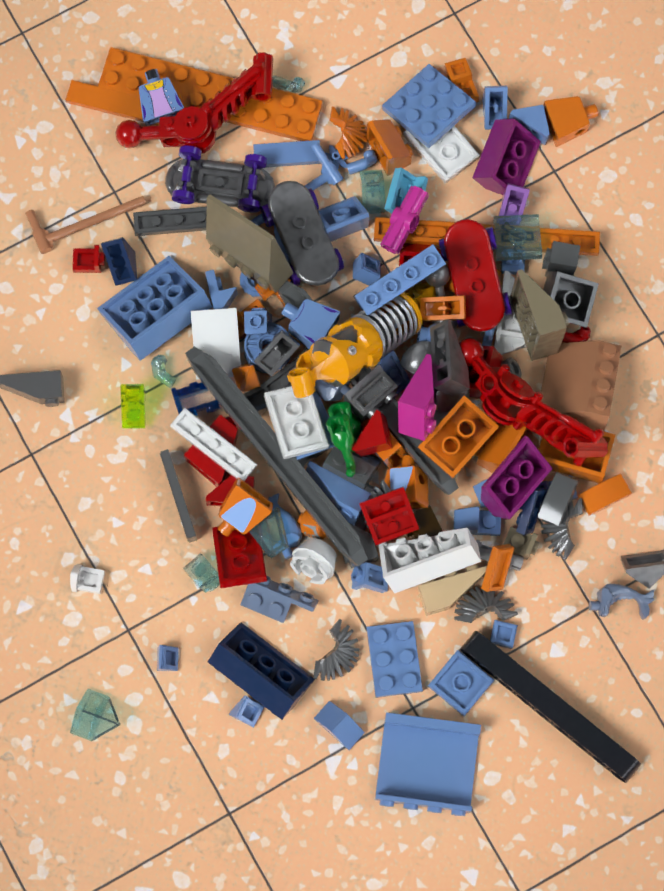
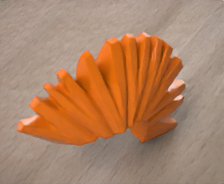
M332 106L330 121L335 126L341 127L342 131L341 139L335 147L342 159H345V155L348 158H352V155L356 156V153L360 152L358 148H364L362 143L367 142L366 126L362 125L363 121H355L357 118L356 114L349 118V110H346L344 113V108H341L338 115L335 107Z

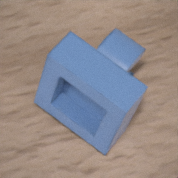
M503 249L501 261L502 274L505 271H509L516 275L517 270L522 269L524 271L525 251H517L523 257L514 258L513 255H518L513 250Z

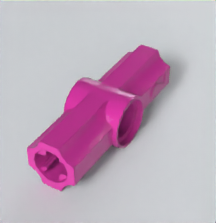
M411 186L401 206L396 207L392 212L390 226L380 244L388 252L399 254L409 233H413L419 224V214L429 197V194L422 188Z

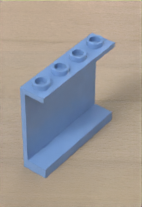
M433 244L353 297L362 311L364 310L368 316L446 263Z
M386 712L375 800L380 801L379 805L394 807V803L404 804L403 808L418 810V806L428 807L427 812L441 813L442 809L451 810V815L465 816L466 812L470 813L472 811L471 799L481 725Z

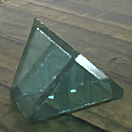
M87 689L76 707L70 733L93 741L120 726L121 724L110 697Z

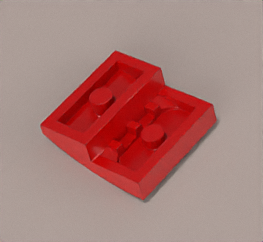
M404 486L359 503L375 546L419 529Z

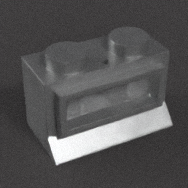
M379 364L345 394L344 402L350 403L352 411L362 421L367 417L371 419L376 410L380 411L379 407L384 402L389 404L395 399L398 386L383 371Z

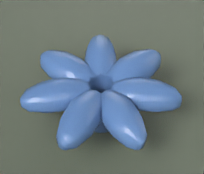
M330 145V153H325L329 160L333 161L337 169L339 165L347 168V163L344 160L348 159V157L345 155V159H342L338 150L336 151Z

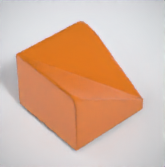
M246 363L232 369L236 385L240 391L247 392L260 387L254 365Z

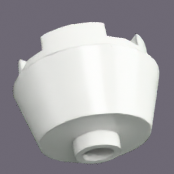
M310 538L293 550L290 565L296 574L300 575L302 572L310 577L311 580L309 582L314 584H324L327 579L333 576L337 555L335 550L326 542Z

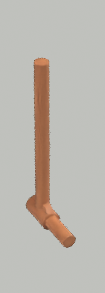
M143 196L51 233L41 228L34 210H29L25 214L33 230L32 234L40 253L45 254L52 250L53 241L145 205L146 201Z

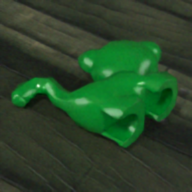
M345 401L329 407L328 414L330 418H328L326 426L333 445L341 451L345 460L347 477H353L356 465L351 452L355 453L352 447L361 434L362 424L359 418L351 413L350 403Z

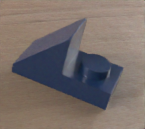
M535 489L519 508L523 511L517 517L516 524L518 527L516 532L523 535L533 533L547 489Z

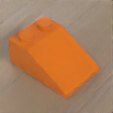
M463 396L435 427L433 433H430L425 441L418 446V449L453 479L499 426L466 396Z

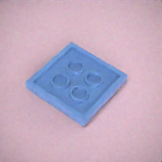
M428 64L382 105V110L427 148H430L476 107V101Z

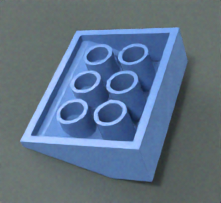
M168 256L97 309L130 351L141 361L191 324V311L211 309L212 305L205 291Z

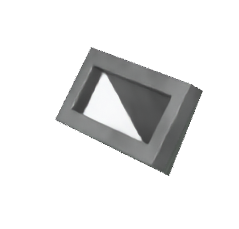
M664 550L621 556L625 572L649 589L664 575Z

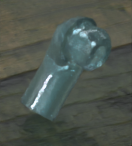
M274 75L272 80L273 87L294 93L301 92L305 85V81L300 77H296L291 81Z
M157 355L151 361L153 376L171 388L176 378L166 372V357L164 355Z

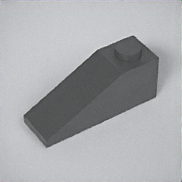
M61 370L0 375L1 389L39 404H45L47 407H56L59 403H65Z

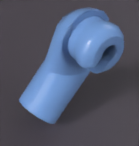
M367 150L363 154V159L347 164L349 174L352 175L376 164L377 156H375V151Z

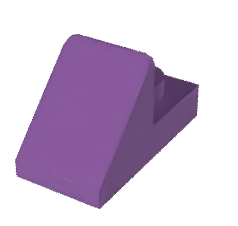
M507 184L496 225H504L506 222L511 226L520 225L530 191L529 188Z

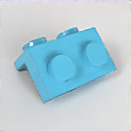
M402 167L395 168L384 209L392 214L396 207L401 206L411 186H417L426 191L428 178L425 176L415 177Z

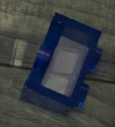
M193 382L188 387L178 390L176 388L171 389L178 414L184 408L196 417L198 416L197 412L206 410L207 413L220 410L219 402L202 382Z

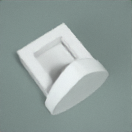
M76 564L70 574L72 592L84 591L100 595L105 571Z

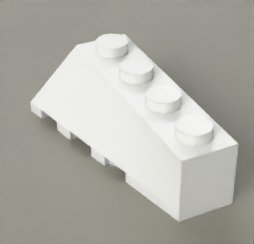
M468 528L439 532L437 536L429 537L425 534L419 535L418 539L406 540V538L396 539L395 543L387 544V542L379 544L383 578L394 594L481 562L478 543Z

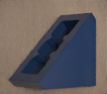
M120 237L102 242L101 246L115 286L136 281V255L127 241Z

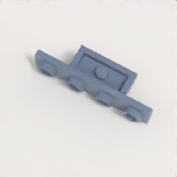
M267 576V582L247 584L248 586L240 605L284 623L291 604L313 612L318 604V600L307 592L300 593L293 590L290 585L285 583L279 584Z

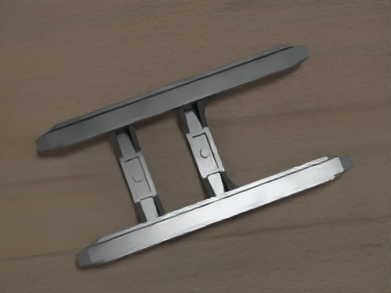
M286 281L277 291L285 305L289 302L300 308L305 299L313 301L303 288L289 281ZM195 346L188 350L185 354L194 373L223 407L224 411L232 418L236 426L241 429L263 456L267 464L276 472L279 479L284 482L345 557L357 566L364 563L368 558L362 547L359 535L304 469L309 461L315 460L326 450L298 460L296 457L283 459L275 432L261 416L268 411L264 393L291 386L287 375L290 370L296 368L299 356L261 384L260 387L242 393L212 356ZM363 367L359 374L350 380V384L354 387L372 370ZM379 380L357 400L365 407L386 387ZM394 399L389 404L384 402L379 409L387 418L389 431L428 478L445 494H452L459 488L455 478L452 479L418 449V446L423 442L422 440L399 433L397 400Z

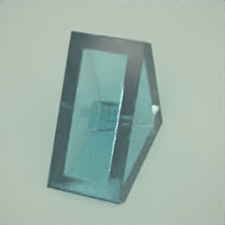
M382 170L360 171L362 205L369 214L385 213V190Z

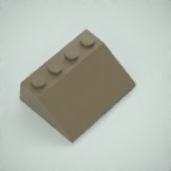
M209 194L207 197L206 239L211 246L209 248L210 251L217 257H224L231 267H239L241 272L249 279L251 277L255 278L262 288H269L276 293L293 274V271L275 237Z
M522 269L517 270L510 301L530 359L533 361L557 354L569 325L568 317L565 312L561 311L560 306Z

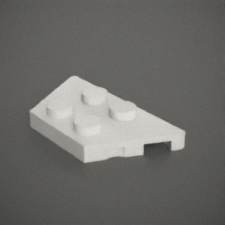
M505 271L502 293L508 292L510 299L515 278L511 276L512 273ZM512 304L513 314L506 316L504 313L503 319L496 328L494 347L501 355L526 347Z

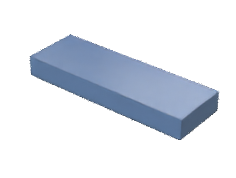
M320 140L253 144L254 154L267 158L266 167L321 164L311 149V146L317 142L320 144Z

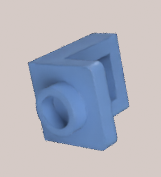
M253 308L252 311L244 312L245 334L268 333V322H272L271 313L265 310V308Z

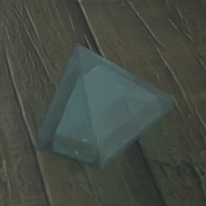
M278 507L274 508L270 515L249 531L270 558L275 557L289 547L280 508Z

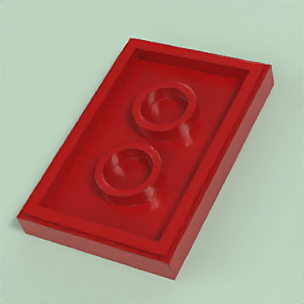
M259 524L246 534H241L234 529L229 536L223 535L218 530V527H212L220 588L267 582Z

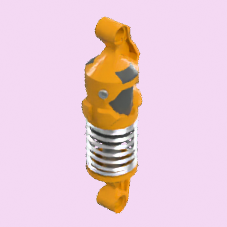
M427 282L415 285L406 293H401L368 316L363 310L341 325L332 327L328 336L321 337L315 341L309 350L299 356L296 368L289 371L287 377L291 383L294 396L296 398H304L312 395L315 392L316 380H323L328 385L339 387L359 374L363 367H375L382 357L421 330L420 298L436 297L435 287H432Z

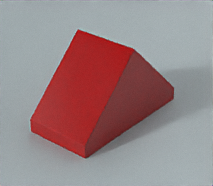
M378 410L375 411L352 447V450L361 457L392 449L387 418Z

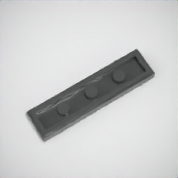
M207 207L134 212L135 236L206 231Z
M169 450L161 451L160 456L187 541L189 543L197 541Z

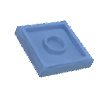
M457 650L430 682L428 687L462 716H465L492 684L494 679L462 652Z

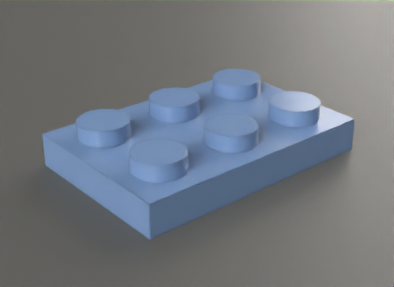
M413 621L367 627L375 698L423 692Z

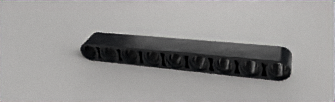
M474 631L460 648L468 658L622 782L627 783L640 767L641 763L478 631Z

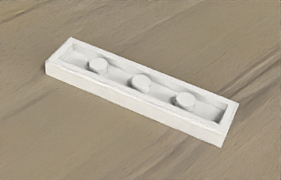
M186 408L182 410L170 425L173 430L236 479L239 477L245 481L257 467L253 460Z

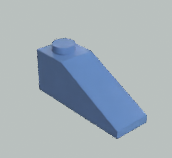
M309 461L306 468L307 473L347 522L354 526L363 513L359 503L368 500L371 493Z

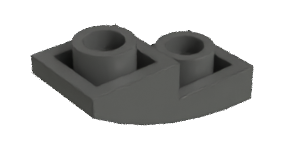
M556 472L538 517L555 525H561L579 480Z

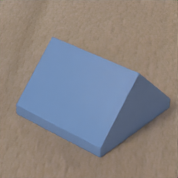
M356 196L318 210L331 242L369 227V213Z

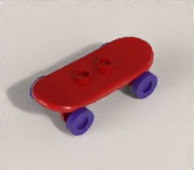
M470 219L455 222L448 228L445 238L439 239V245L443 260L448 261L455 295L466 296V319L457 320L459 327L466 325L475 331H488L495 328L501 322L504 313L506 316L513 314L508 292L502 293L492 251L497 249L493 227L484 228L477 221Z

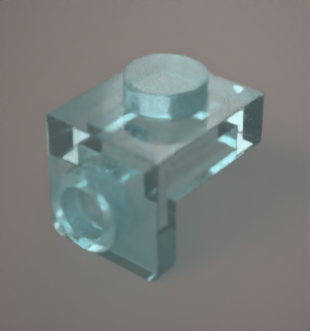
M201 553L183 568L198 588L205 593L213 591L220 584L218 572Z

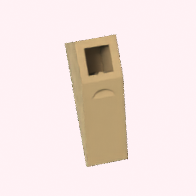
M473 565L466 568L467 572L458 574L455 571L444 575L443 579L437 581L433 579L422 583L418 587V592L425 615L429 616L451 608L485 576L487 567L480 568V565Z

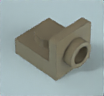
M510 527L504 544L513 546V554L522 556L524 559H528L530 554L535 555L540 543L536 541L538 534L523 535L516 532V528Z

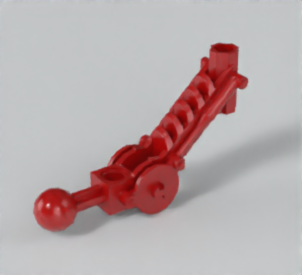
M266 52L257 53L253 56V66L248 70H243L240 77L236 76L230 85L228 83L224 87L222 92H217L214 99L210 98L200 108L190 106L180 110L176 116L160 117L159 126L141 127L140 124L133 120L122 121L117 126L115 132L116 140L125 148L137 147L142 140L160 139L163 147L194 146L202 151L201 154L206 153L214 145L216 131L222 126L223 122L229 121L231 115H236L241 107L244 108L251 98L260 102L268 101V99L272 98L273 56Z
M468 338L459 343L467 366L469 368L473 367L480 376L475 385L482 392L480 400L483 402L482 407L490 418L503 425H513L516 430H521L523 426L543 437L550 445L562 451L567 457H572L574 459L573 463L576 466L580 467L587 457H605L608 452V442L602 437L604 435L602 429L593 430L573 417L562 414L541 402L543 398L542 393L534 392L525 380L512 374L509 371L510 367L508 365L502 364L501 367H490L483 359L484 349L477 340Z

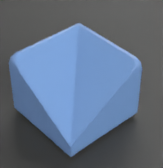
M361 253L354 260L353 279L366 285H371L381 277L379 260L364 253Z

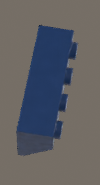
M242 622L218 644L208 660V663L217 671L225 675L235 685L243 689L281 720L293 709L315 680Z

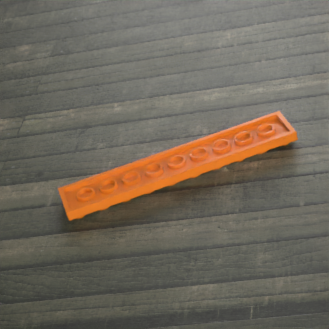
M110 47L98 87L140 97L139 86L147 84L145 72L157 69L160 79L169 77L184 108L190 106L200 108L210 98L214 99L217 92H222L228 83L230 85L234 78ZM272 88L271 99L260 102L251 98L244 108L241 107L236 115H231L227 123L298 141H312L323 101Z

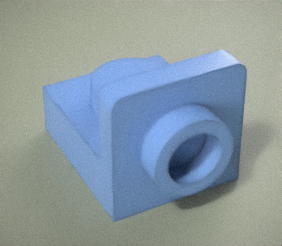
M365 562L360 566L354 567L351 574L352 589L367 588L380 593L388 591V584L383 578L381 566Z

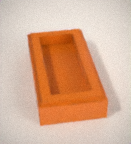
M504 544L492 547L481 589L486 592L503 590L514 551L513 546Z

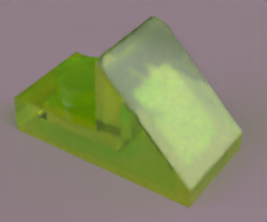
M121 384L122 428H145L146 392L144 384Z

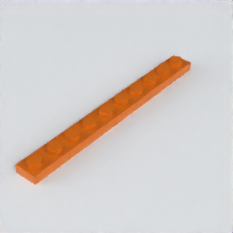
M375 217L374 241L382 242L390 226V218ZM419 220L416 230L413 233H409L405 243L440 246L439 239L445 238L448 228L455 222ZM481 224L484 228L493 227L497 249L513 250L515 246H521L522 250L517 247L516 251L546 253V249L551 248L553 241L579 245V255H599L600 232L512 226L519 231L533 233L534 241L501 243V234H507L500 228L504 225ZM508 226L504 227L512 234L519 233ZM531 235L519 236L524 239H531ZM503 236V240H520L513 236Z

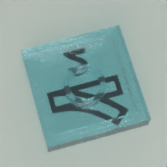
M539 214L493 217L494 234L497 243V249H495L496 261L542 259Z

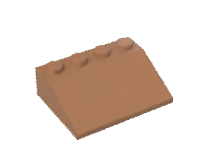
M600 340L561 343L558 353L547 357L540 392L543 395L541 402L562 414L573 417L593 430L602 429L605 431L610 416L622 346Z

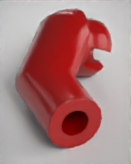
M580 326V329L573 333L566 331L562 342L588 341L591 329L588 326Z

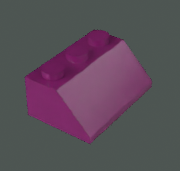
M516 119L495 120L472 178L485 189L500 195L504 194L508 183L524 187L541 141Z
M528 436L522 438L481 487V501L493 516L510 520L552 470V467Z

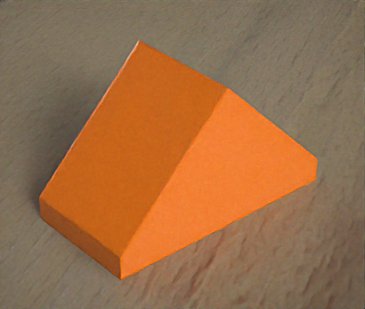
M466 296L420 298L422 321H444L446 319L456 321L466 319Z

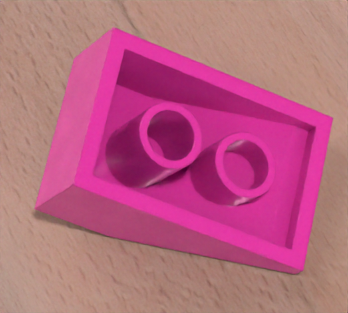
M426 354L398 401L399 433L425 441L429 433H433L436 426V420H434L436 404H434L432 359L430 354Z

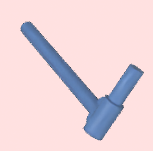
M317 142L311 146V149L322 164V175L306 184L305 187L307 189L311 188L314 191L326 182L334 186L342 181L344 178L333 161L329 160L320 144ZM262 214L251 220L258 226L264 223Z

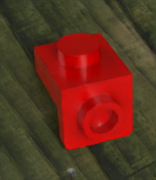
M94 245V249L73 248V273H101V265H105L104 252H101L99 245Z

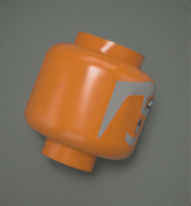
M306 510L300 514L298 524L304 536L320 540L327 536Z

